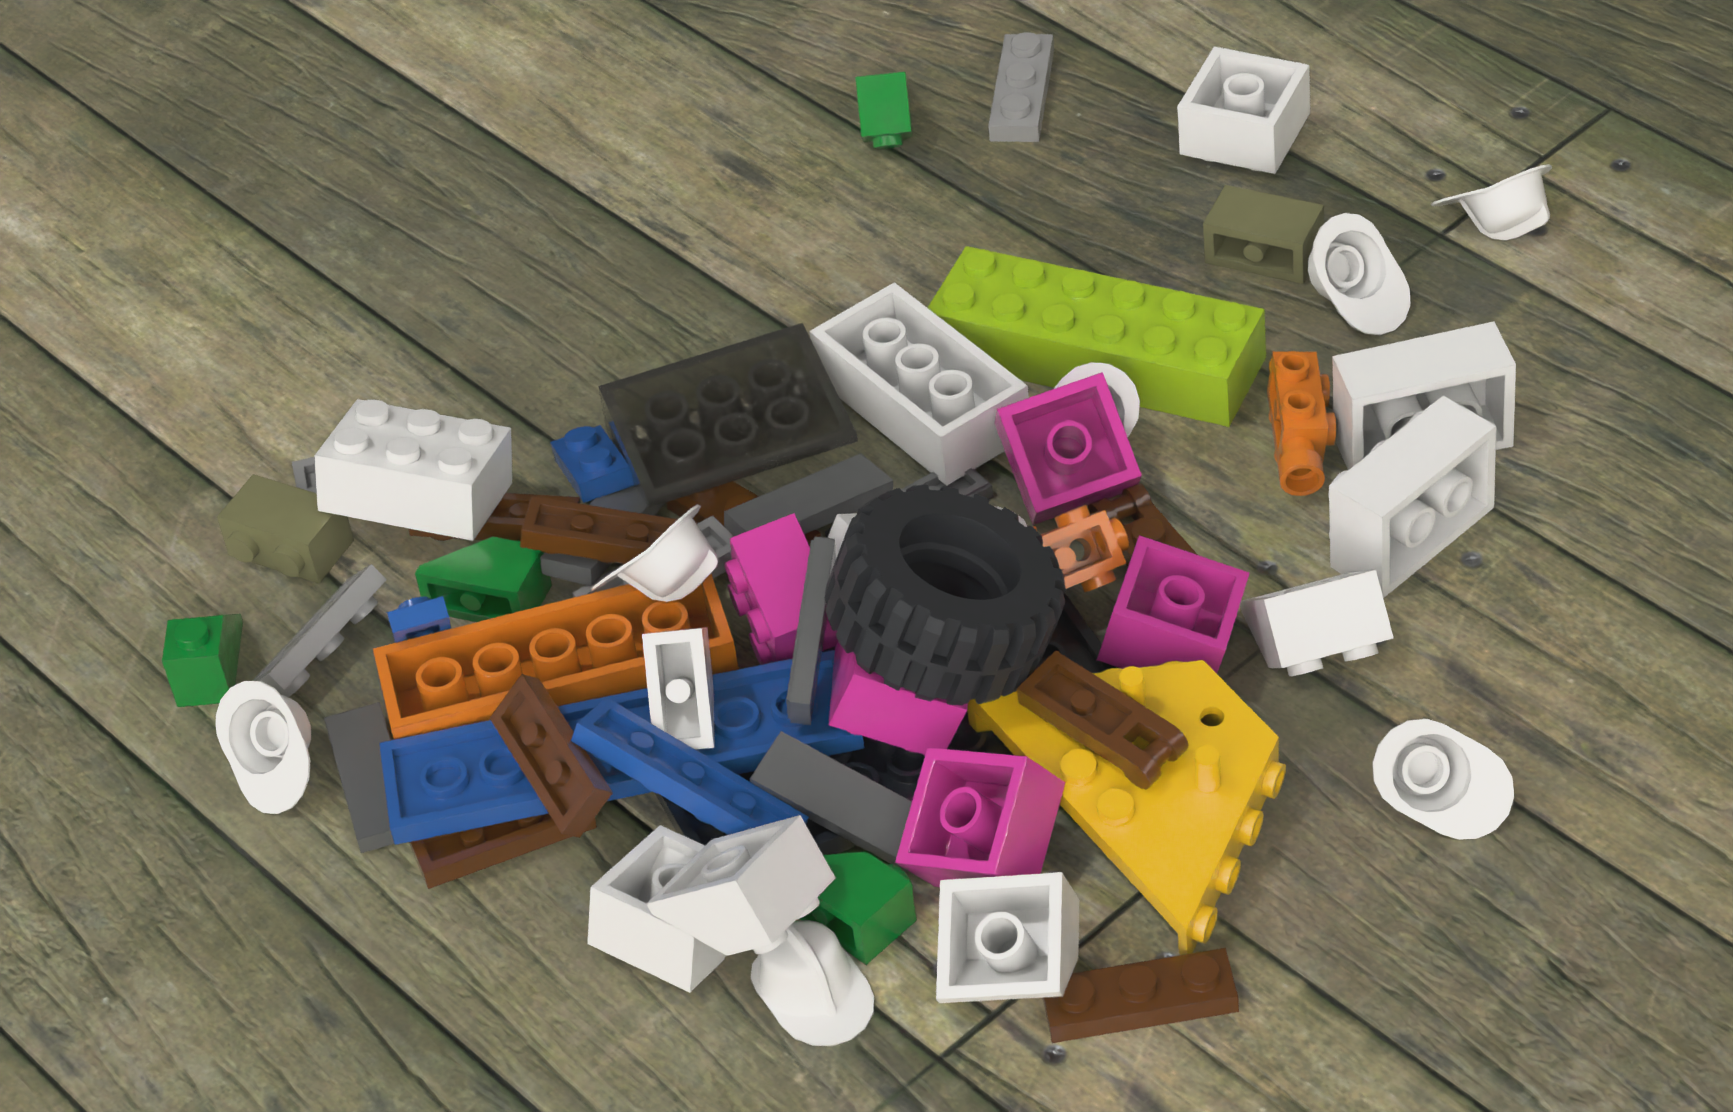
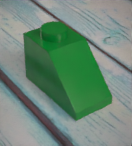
M906 72L855 77L863 142L873 141V149L903 146L902 138L913 137Z
M490 537L419 565L415 572L421 597L435 599L443 596L449 617L473 622L539 607L552 587L551 577L542 574L541 556L545 552L520 547V541Z
M241 614L172 619L167 621L162 663L177 707L219 704L227 691L235 686L243 627Z
M867 851L823 855L835 879L818 896L820 901L818 907L800 918V920H810L822 923L835 933L842 948L847 953L867 965L917 921L913 898V884L901 868L894 864L886 865Z

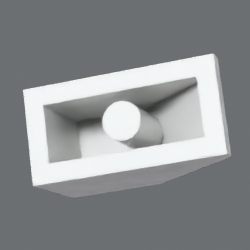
M708 628L642 634L651 724L695 750L714 748V693Z

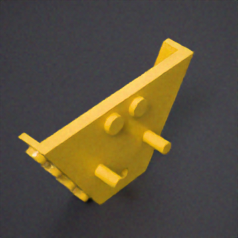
M1204 660L1191 662L1170 661L1158 666L1141 668L1129 666L1124 669L1112 668L1100 673H1093L1176 726L1188 740V749L1176 761H1166L1161 767V776L1148 789H1141L1134 785L1120 768L1019 704L1017 690L1005 697L1000 695V698L982 704H977L974 699H971L967 706L968 720L976 732L993 731L1015 756L1030 758L1065 782L1060 801L1061 807L1178 933L1179 954L1193 953L1198 942L1206 944L1216 924L1218 910L1215 908L1220 894L1229 895L1236 884L1241 866V860L1238 859L1244 844L1253 846L1258 838L1264 816L1263 811L1260 810L1267 797L1272 799L1277 797L1284 781L1286 765L1279 762V737ZM1139 736L1132 744L1144 750L1150 743Z

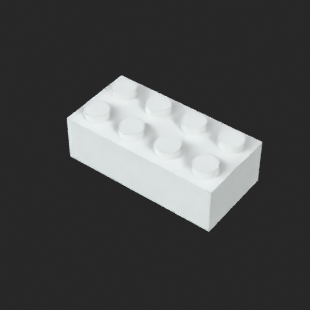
M895 282L809 331L816 379L930 473L934 472L938 475L939 480L946 486L964 476L965 471L968 469H976L1005 451L994 423L997 409L1029 398L1028 386Z

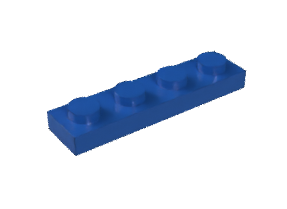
M607 697L577 723L571 738V742L590 752L599 761L617 768L642 783L648 790L664 796L692 813L698 820L711 824L727 835L801 815L805 824H807L809 819L807 815Z

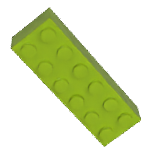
M965 246L927 307L1021 381L1055 388L1059 381L1075 367L1091 362L1106 363L1124 371L1135 384L1140 399V407L1230 427L1266 359L1265 309L969 246Z

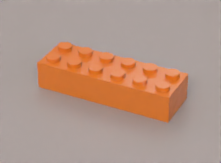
M712 574L692 593L678 600L668 602L652 600L632 585L625 584L373 648L394 740L490 720L492 714L521 674L540 679L557 706L648 688L642 634L707 627L712 675L739 670L734 641Z

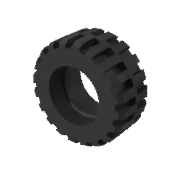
M913 485L906 489L905 492L900 488L887 491L878 498L876 497L858 509L857 515L850 521L825 589L824 598L827 604L825 610L833 631H837L836 637L846 653L853 652L856 655L857 664L869 674L876 672L884 677V684L897 691L903 687L915 692V698L929 702L934 698L946 699L947 705H965L971 699H974L977 704L992 702L1000 698V695L1005 697L1015 692L1039 667L1065 604L1064 594L1066 587L1062 571L1059 569L1057 557L1051 547H1043L1041 534L1031 525L1025 527L1021 524L1018 515L1008 508L1004 507L1000 510L989 504L990 499L975 493L973 497L959 494V489L942 486L939 490H930L928 485Z

